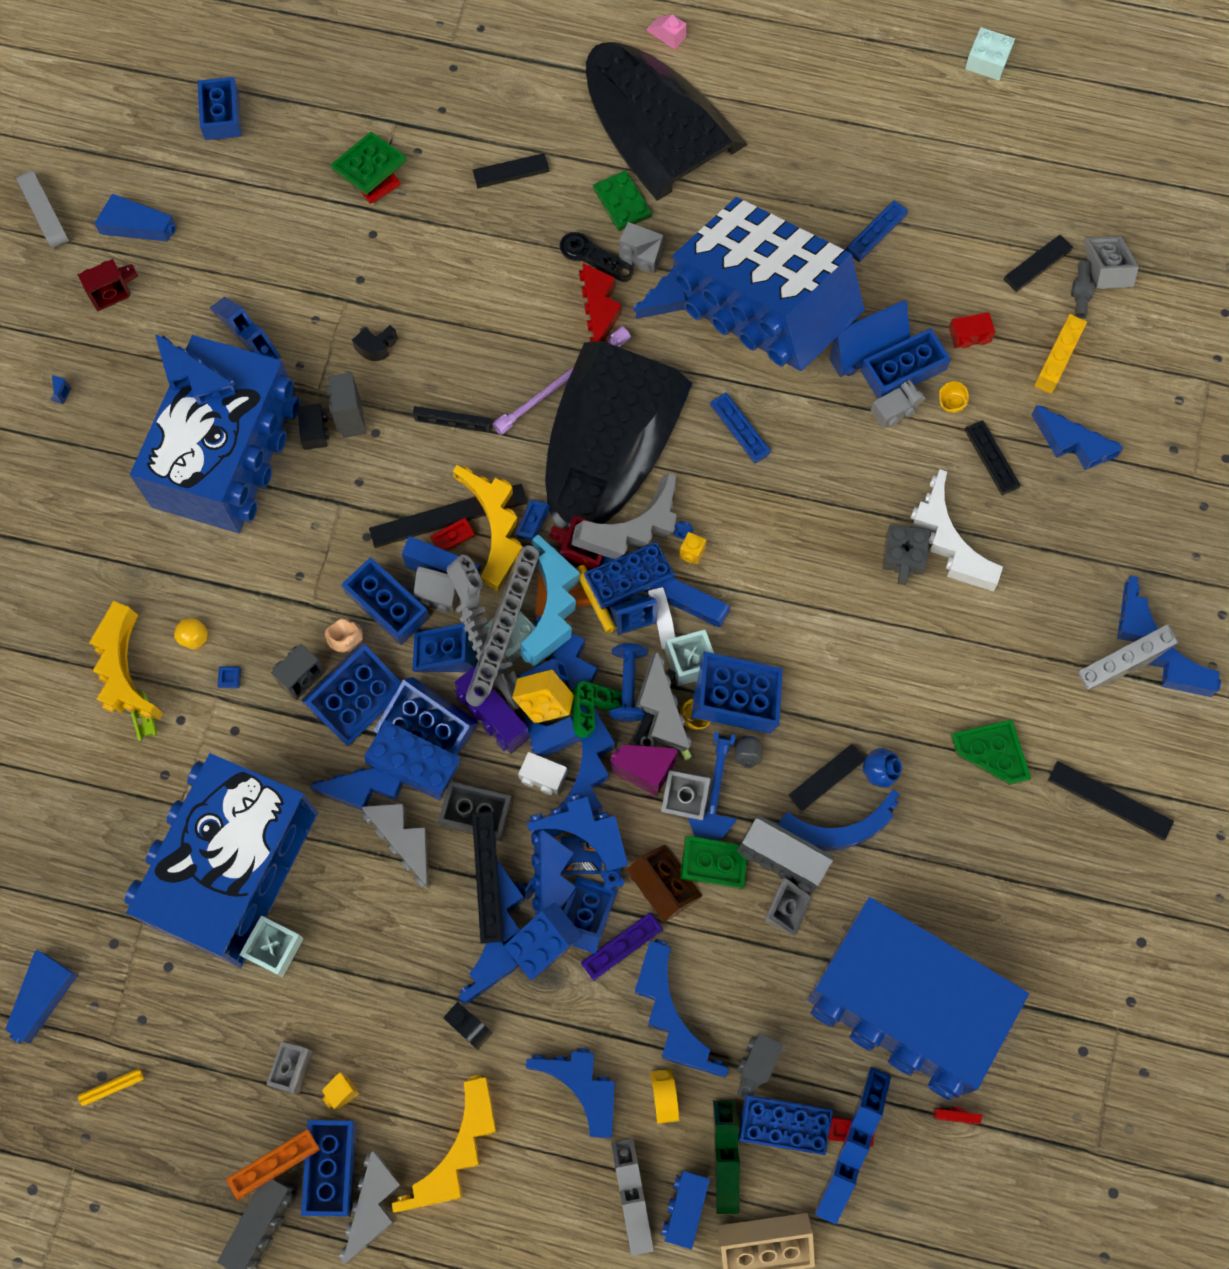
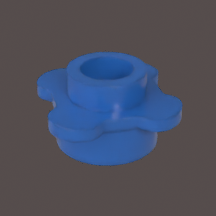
M680 521L675 523L673 535L680 539H685L687 533H693L694 529L689 522Z
M620 868L610 871L603 870L601 872V878L604 879V888L610 891L612 888L624 885L625 881L621 878Z

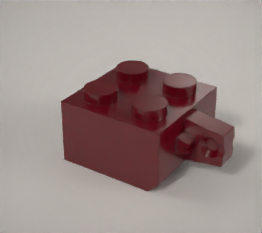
M113 259L104 261L100 265L77 274L97 312L129 298L131 292L127 283L138 277L132 264L118 268Z
M573 516L568 527H563L562 529L553 526L549 537L557 540V544L561 545L558 553L565 560L578 567L585 565L588 571L599 566L603 555L571 545L575 526L583 520L591 521L579 516Z

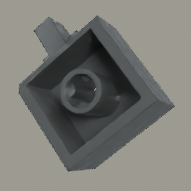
M889 525L885 540L883 569L894 570L895 573H899L898 584L906 585L908 574L923 575L927 563L930 530Z
M758 1033L756 1038L752 1036L746 1048L749 1055L747 1059L743 1057L737 1069V1072L740 1073L738 1079H741L737 1093L738 1096L745 1099L746 1094L753 1095L757 1087L763 1086L769 1081L784 1044Z

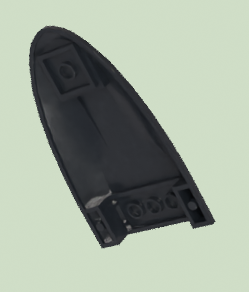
M615 42L598 44L589 53L586 61V78L589 95L596 114L619 154L656 201L671 193L672 183L726 150L732 155L747 145L725 117L704 95L681 75L650 54Z
M604 341L584 342L565 386L553 424L547 453L545 474L547 503L550 506V516L557 527L562 529L563 527H568L573 516H579L593 523L605 524L638 491L664 450L692 387V382L676 368Z

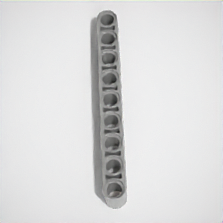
M533 546L523 547L513 564L466 693V701L471 706L482 705L491 692L539 557L537 549ZM475 691L479 692L481 696H478Z

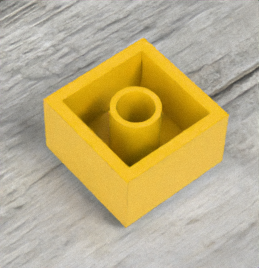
M548 670L517 678L512 698L534 723H539L570 715L574 695L553 670Z

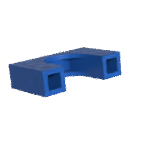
M552 659L516 676L521 678L553 670L563 683L570 681L564 661ZM520 708L531 739L530 746L535 755L546 757L586 739L580 738L575 734L573 717L549 726L544 721L534 723Z

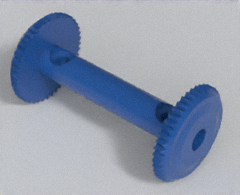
M619 644L612 649V654L624 659L622 707L612 709L609 715L617 721L636 722L642 720L646 712L639 708H634L635 659L647 656L648 651L645 647L638 644Z

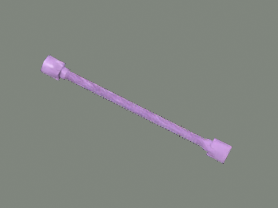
M621 326L610 335L607 343L620 347L630 340L631 336ZM573 368L524 403L515 412L508 415L503 414L492 422L494 429L500 435L507 432L513 427L516 418L567 382Z

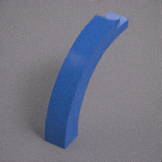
M893 789L870 816L847 827L822 828L813 826L797 819L789 812L783 816L777 825L823 851L847 849L866 842L886 827L894 817L889 811L892 812L899 802L896 799L900 794Z

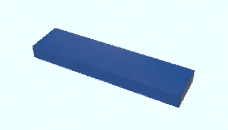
M893 200L845 250L852 253L853 258L860 262L908 214V210Z
M727 392L710 402V406L754 464L771 454L769 447Z

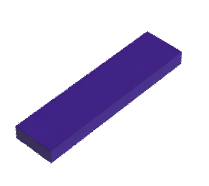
M649 912L597 950L596 954L593 953L582 961L581 965L590 978L595 981L662 932L663 928L653 914Z

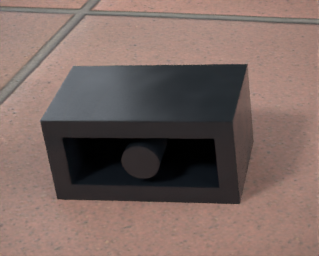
M321 403L297 406L300 442L303 449L327 447V439H330L329 429L325 428V422H328L327 411L322 409Z

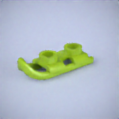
M137 690L142 698L149 702L145 692ZM139 711L131 712L139 742L143 741L142 738L145 736L158 735L153 717L148 722V719L141 716ZM141 717L142 725H138L137 718Z

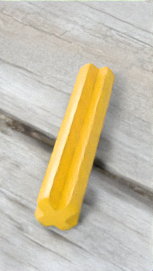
M135 1069L79 1094V1103L83 1106L142 1081L144 1076L141 1069Z

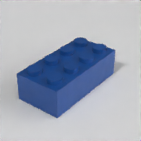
M930 328L864 359L860 371L877 399L897 388L901 389V385L908 380H911L916 385L946 371L951 358Z
M371 557L341 584L345 594L400 645L430 618L428 610Z
M385 720L365 754V763L440 801L448 788L449 781H452L460 766V757Z
M308 1120L307 1129L318 1145L319 1151L305 1159L301 1216H351L357 1122Z

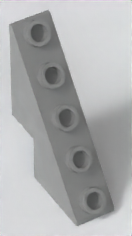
M1167 624L1078 671V674L1087 690L1117 681L1132 670L1147 666L1179 642L1170 625Z
M655 653L651 657L635 708L654 715L648 736L653 738V741L684 752L691 746V739L683 728L685 723L683 716L678 713L676 707L678 706L677 698L670 690L671 681L669 676L665 675L663 669L664 660L661 655Z
M403 804L362 807L364 813L361 816L368 824L373 823L376 826L375 833L381 840L386 838L390 843L387 847L394 856L397 854L401 856L403 861L400 863L408 872L412 870L416 874L414 880L421 888L424 886L429 888L428 846L425 827L406 829L405 807Z
M633 1138L611 1142L631 1256L654 1252Z
M372 1151L371 1154L367 1153L364 1167H367L365 1177L361 1176L358 1190L361 1191L359 1200L355 1199L352 1208V1213L355 1214L353 1223H349L346 1231V1237H349L347 1246H343L339 1260L342 1261L343 1265L348 1264L395 1223L382 1206V1203L401 1188L402 1184L376 1151Z

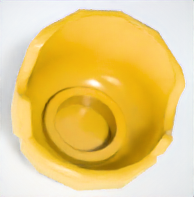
M947 382L940 388L939 403L944 411L957 413L963 411L968 405V390L961 382Z
M186 618L181 620L175 627L174 638L182 647L196 650L207 641L208 631L206 626L198 619Z
M693 698L688 699L682 704L679 714L683 716L684 726L691 730H701L710 725V721L692 718Z

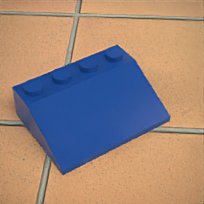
M906 300L850 324L834 339L829 359L840 377L854 374L857 369L861 368L864 359L910 338Z
M361 643L301 701L346 746H349L388 707L401 682L365 644Z
M704 651L693 697L692 718L771 734L779 726L783 668Z
M411 677L403 679L374 731L378 733L386 720L457 756L470 739L479 722L416 678Z

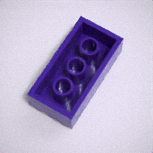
M472 667L454 682L457 699L463 706L468 705V708L471 710L470 714L476 721L481 720L484 725L483 728L488 735H494L497 745L503 751L507 750L512 754L530 739L528 728L493 688L480 706H471L466 701V693L475 668ZM475 691L478 696H481L479 692Z

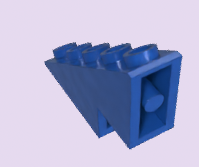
M676 265L672 267L667 276H663L654 289L648 291L646 298L642 302L639 301L634 306L633 311L636 312V319L685 310L684 302L686 298L684 291L678 286L674 278L675 274L678 273Z
M223 297L210 307L212 312L250 352L275 359L281 358L263 329L252 322L243 307L226 297Z
M155 335L167 380L173 390L191 385L198 405L236 394L233 388L235 383L230 378H223L211 366L209 368L206 367L198 357L194 356L192 358L181 346L176 347L172 345V342L167 337Z
M1037 405L1032 413V417L1055 457L1058 458L1074 451L1085 470L1118 457L1123 450V447L1118 442L1106 439L1101 434L1092 432L1079 423H1073L1062 415L1048 411L1044 406Z
M538 616L535 617V618H536V621L533 622V625H534L535 627L537 626V624L539 623V621H540V619H541V618L538 617ZM571 633V638L551 653L552 657H550V660L564 661L570 680L564 684L567 685L571 692L579 682L586 681L592 683L597 675V667L579 659L585 647V639Z
M376 768L368 770L358 769L353 774L347 776L345 774L336 775L329 781L318 780L313 782L310 788L316 794L363 811L362 807L368 805L372 793L396 801L404 783Z
M542 829L534 830L531 835V842L534 845V854L532 855V866L534 867L532 886L535 889V897L532 900V906L535 916L554 902L562 909L576 887L560 875L573 852Z

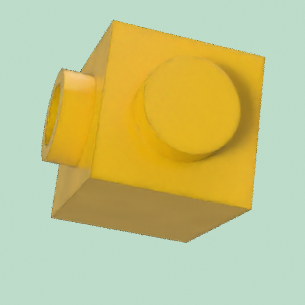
M688 532L680 548L679 558L698 565L706 549L707 539Z

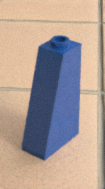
M115 194L110 196L94 223L102 235L168 241L176 231V224L172 216Z
M408 536L402 552L406 568L416 572L418 567L448 574V565L459 557ZM473 562L481 577L482 572L480 569V565Z
M36 950L5 1030L11 1033L9 1037L19 1044L22 1041L31 1043L78 975L45 953Z

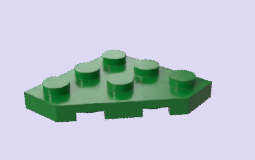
M1012 719L951 734L957 756L1008 785L1031 780Z

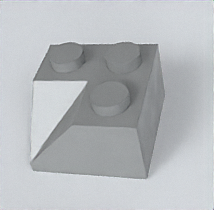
M628 222L619 240V259L640 268L644 272L655 273L663 256V234Z

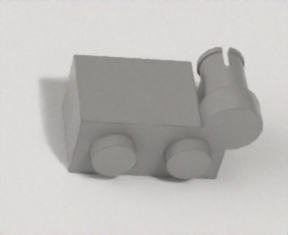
M908 380L901 385V389L897 388L875 400L870 411L883 429L887 426L892 427L900 419L908 418L915 414L917 406L925 400V396L921 391L917 390L911 380Z

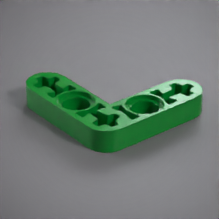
M586 681L579 682L572 690L574 695L573 729L575 734L580 738L589 737L595 731L594 706L609 711L621 708L622 692ZM597 693L604 697V701L598 698ZM580 706L586 708L587 714L581 711Z

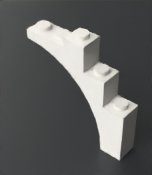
M939 469L937 476L933 475L930 482V487H933L932 492H927L925 501L920 502L919 507H914L911 515V519H914L912 527L930 530V552L949 558L946 569L949 570L947 577L994 592L1003 566L993 563L976 553L962 540L953 527L945 504L944 485L947 471Z

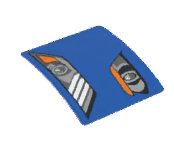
M579 836L561 838V844L573 852V855L561 871L562 875L601 874V859L588 842Z

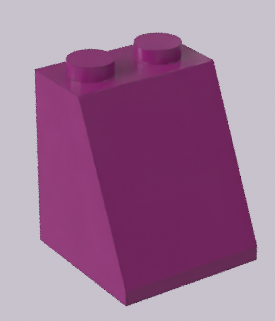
M622 745L620 750L616 749L611 757L613 774L657 797L668 777L669 770L674 767L677 761L678 750L674 748Z

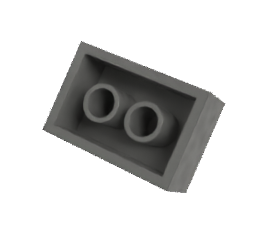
M352 372L328 376L329 384L326 385L328 397L330 396L329 409L333 416V421L336 423L337 431H341L343 438L366 434L361 398Z
M449 781L438 823L442 828L473 835L472 813L493 811L496 841L502 842L513 803L512 797Z

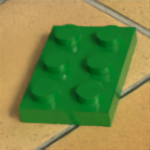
M626 170L593 184V190L618 232L625 229L628 222L637 224L651 217L650 209Z
M687 835L684 839L680 879L742 890L745 883L747 859L736 852L739 847L738 844Z

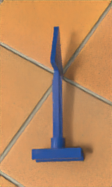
M715 731L713 744L717 745L715 752L717 759L708 812L704 814L703 820L688 818L695 837L720 841L736 822L735 818L716 815L725 756L728 755L729 747L733 748L736 735L731 734L730 740H726V736H722V739H719V732Z

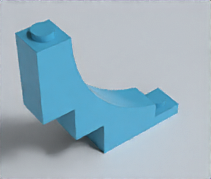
M539 534L532 539V546L539 553L538 570L546 587L547 602L544 613L536 628L521 642L520 653L523 660L527 663L530 662L534 667L571 638L572 627L564 619L575 611L576 600L568 592L579 584L580 573Z

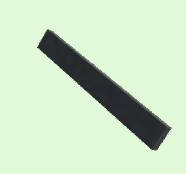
M522 483L511 486L513 487V494L503 509L527 504ZM473 497L370 527L369 531L373 545L377 548L408 539V536L415 537L448 527L463 518L469 521L486 516V513L478 499Z

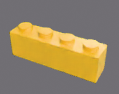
M1069 314L1034 387L1050 394L1053 393L1087 321Z

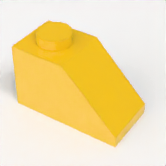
M341 1072L322 1090L325 1095L322 1097L323 1101L329 1109L333 1107L335 1110H339L359 1095L349 1077Z

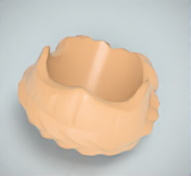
M341 618L325 630L326 642L331 649L337 652H350L361 644L363 629L356 622H351L348 618Z

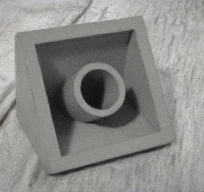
M783 878L764 923L795 936L812 897L788 879Z
M281 1042L266 1085L299 1095L314 1052L304 1047Z

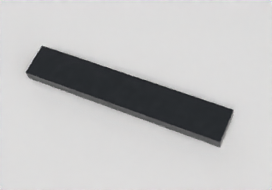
M1059 761L1056 762L1047 780L1163 841L1166 840L1174 823L1173 820Z
M494 812L472 813L481 944L503 942Z

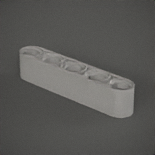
M33 169L16 176L50 247L53 249L69 242Z

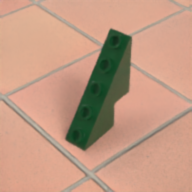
M713 1100L716 1214H739L740 1161L735 1100Z

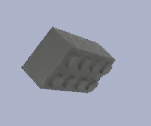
M276 1177L257 1188L217 1263L227 1269H258L262 1261L259 1258L263 1251H267L273 1242L271 1236L275 1229L281 1227L285 1219L283 1214L287 1207L290 1208L293 1205L297 1196L294 1193L297 1189Z

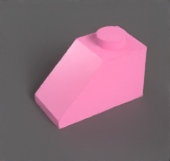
M673 14L661 16L647 28V31L675 50L686 38V23Z

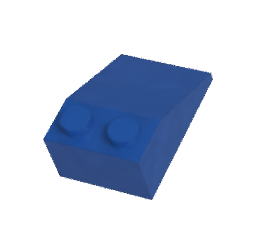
M637 595L630 601H620L610 606V614L617 627V634L620 635L656 624V599L650 595Z
M462 623L414 633L412 671L465 672L472 667L476 668L478 663L476 655L478 653L472 648L474 644L468 639L470 635L464 630L465 624Z
M577 876L574 883L576 887L569 896L563 912L583 936L573 947L596 954L618 890L612 888V890L608 891L602 884Z

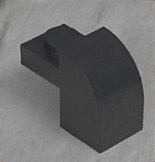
M391 325L377 337L365 328L352 339L354 349L365 359L380 361L389 357L387 348L392 347L398 337L396 329Z
M459 1002L443 1017L447 1023L477 1050L493 1034Z

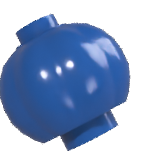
M886 748L874 749L864 760L863 773L874 786L881 788L890 787L899 779L902 772V763L898 756Z

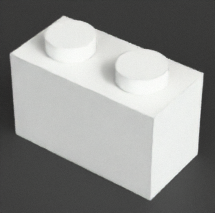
M528 752L518 776L522 780L521 783L528 787H533L534 785L541 788L540 791L545 794L552 795L554 793L558 795L568 771L565 766Z

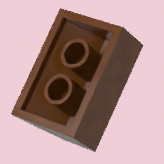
M665 845L641 855L626 869L631 879L636 883L663 922L675 917L702 897V894L692 881L680 879L681 866Z

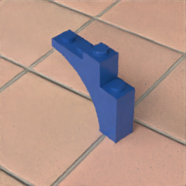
M581 793L572 794L568 800L564 801L565 810H563V807H558L550 810L551 814L544 816L542 813L530 816V820L526 821L529 831L558 829L581 837L597 852L607 871L628 865L615 815L609 814L607 811L596 814V818H593L586 795H581Z
M577 1048L576 1052H571V1061H567L565 1056H554V1060H545L544 1055H532V1059H526L527 1070L549 1074L563 1082L574 1092L585 1110L589 1124V1137L612 1138L615 1082L610 1081V1077H597V1081L593 1080L594 1053H590V1049Z

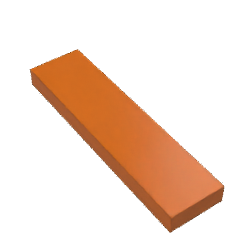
M306 1129L226 1178V1182L238 1201L319 1151V1147L310 1131Z

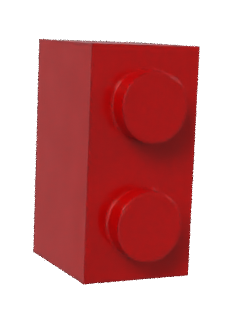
M990 312L954 318L949 326L954 348H968L976 344L985 345L992 342L995 335Z

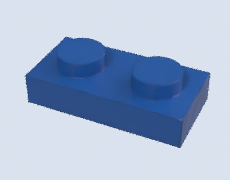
M530 500L515 533L518 538L532 541L539 534L550 509L548 503Z

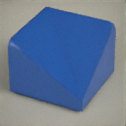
M53 375L54 393L51 401L63 404L71 387L64 378Z

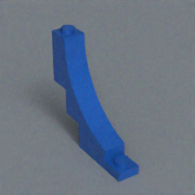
M1129 576L1124 584L1117 639L1135 642L1158 630L1149 610L1147 598L1138 596L1140 585H1138V577ZM1173 647L1148 664L1163 667L1161 687L1211 697L1220 690L1221 679H1219V671L1196 664Z
M580 706L581 711L587 714L586 708ZM596 710L595 731L589 737L582 740V761L579 774L570 793L565 798V800H568L570 795L576 793L586 795L593 816L603 811L593 788L609 780V775L599 757L615 749V743ZM563 801L558 807H563V810H565V802ZM542 829L553 838L565 832L558 829Z
M498 860L503 942L487 943L480 959L469 973L476 984L473 986L468 984L460 990L461 994L458 998L464 1006L518 968L504 945L520 931L508 912L522 903L524 898Z
M655 939V942L650 941L635 994L655 1000L648 1026L669 1032L662 1059L726 1078L728 1068L724 1067L725 1063L712 1059V1062L707 1061L710 1049L692 1035L680 1019L673 1005L667 974L671 947L667 946V942Z
M872 1067L868 1071L865 1085L860 1094L849 1129L830 1177L818 1201L815 1213L816 1216L834 1224H837L856 1185L859 1170L869 1151L872 1136L882 1117L891 1076Z

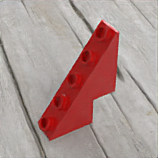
M583 263L582 270H579L580 282L584 281L582 296L587 298V303H584L585 314L590 317V320H587L588 332L592 331L593 337H590V342L605 341L621 315V304L610 299L615 289V278Z

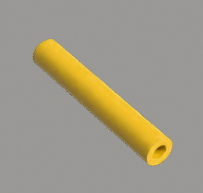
M581 565L577 567L576 570L580 573L579 581L606 634L615 631L617 627L607 607L601 610L584 578V573L588 571L586 566Z

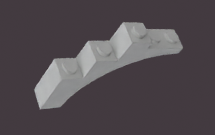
M668 473L660 479L655 496L640 516L628 522L613 525L597 524L583 520L575 526L571 545L615 560L625 554L628 545L640 549L649 544L652 534L663 538L672 534L675 531V523H677V514L670 512L673 507V493L677 486L675 483L676 475Z

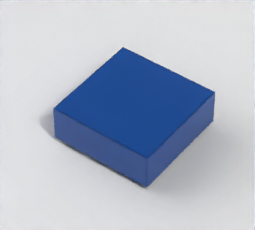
M219 667L218 688L239 689L241 668Z

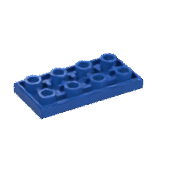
M657 541L584 573V578L601 610L675 577Z
M746 1094L738 1140L826 1155L833 1109Z

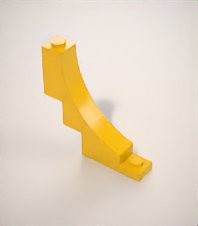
M481 1074L468 1077L469 1081L464 1082V1115L460 1131L452 1148L443 1161L429 1175L412 1185L413 1199H411V1195L397 1197V1202L392 1203L393 1213L463 1198L458 1170L479 1166L480 1161L475 1138L497 1133L486 1077L482 1078Z

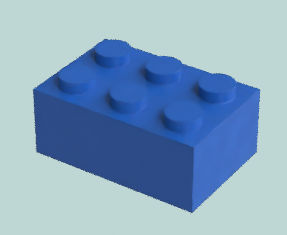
M226 77L197 81L199 121L204 139L212 140L242 136L239 89L235 78Z
M554 902L538 913L504 947L527 977L532 980L550 967L583 936L558 904Z
M682 1171L681 1176L676 1175L673 1189L677 1190L675 1199L670 1198L667 1212L671 1213L669 1222L664 1221L661 1233L662 1236H665V1242L692 1250L709 1178Z

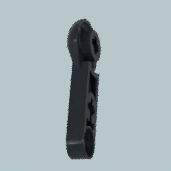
M570 232L561 239L560 251L565 258L572 261H584L621 282H627L632 278L633 268L629 263L595 246L583 233ZM579 244V247L572 248V245ZM608 261L611 262V264L605 266V263H607ZM621 269H627L629 271V274L627 276H622L619 274V271Z

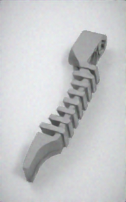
M462 554L448 565L447 573L461 599V605L456 608L458 613H462V617L459 619L461 623L465 624L464 630L469 633L468 639L473 642L472 648L474 651H477L476 657L479 660L490 628L483 629L482 627L488 622L487 619L479 620L478 618L485 612L484 607H479L480 589L483 586V582L471 558ZM511 661L500 664L493 685L502 691L509 707L513 711L521 707L512 698L517 682L514 671L506 676L503 674L513 666Z

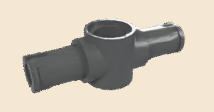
M1089 261L1079 262L1078 277L1073 281L1071 297H1075L1074 301L1076 302L1075 316L1078 318L1087 317L1088 302L1094 294L1095 283L1089 277Z

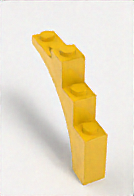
M456 465L453 470V478L465 485L476 496L485 510L490 523L492 535L491 550L481 579L483 584L499 592L512 570L516 557L523 549L518 540L514 538L508 539L518 523V517L514 511L508 508L503 509L513 494V487H511L508 481L497 478L490 484L487 478L483 476L478 477L472 474L473 472L469 468Z
M113 601L89 642L95 648L94 652L101 655L93 672L99 676V681L105 683L96 700L102 703V708L110 713L117 711L123 714L125 709L134 713L136 710L144 718L150 720L153 717L160 720L163 712L141 697L134 687L129 674L127 661L128 643L133 626L139 615L130 607Z

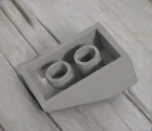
M1122 236L1084 239L1087 260L1090 262V275L1096 288L1134 287L1139 266Z

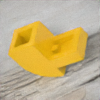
M672 1069L650 1071L657 1124L679 1121L677 1094Z

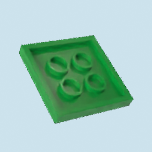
M369 132L330 166L335 173L367 195L402 166L407 159L403 153L373 132Z

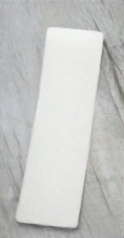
M663 587L649 590L648 593L657 601L656 621L661 649H665L666 640L676 637L667 598Z

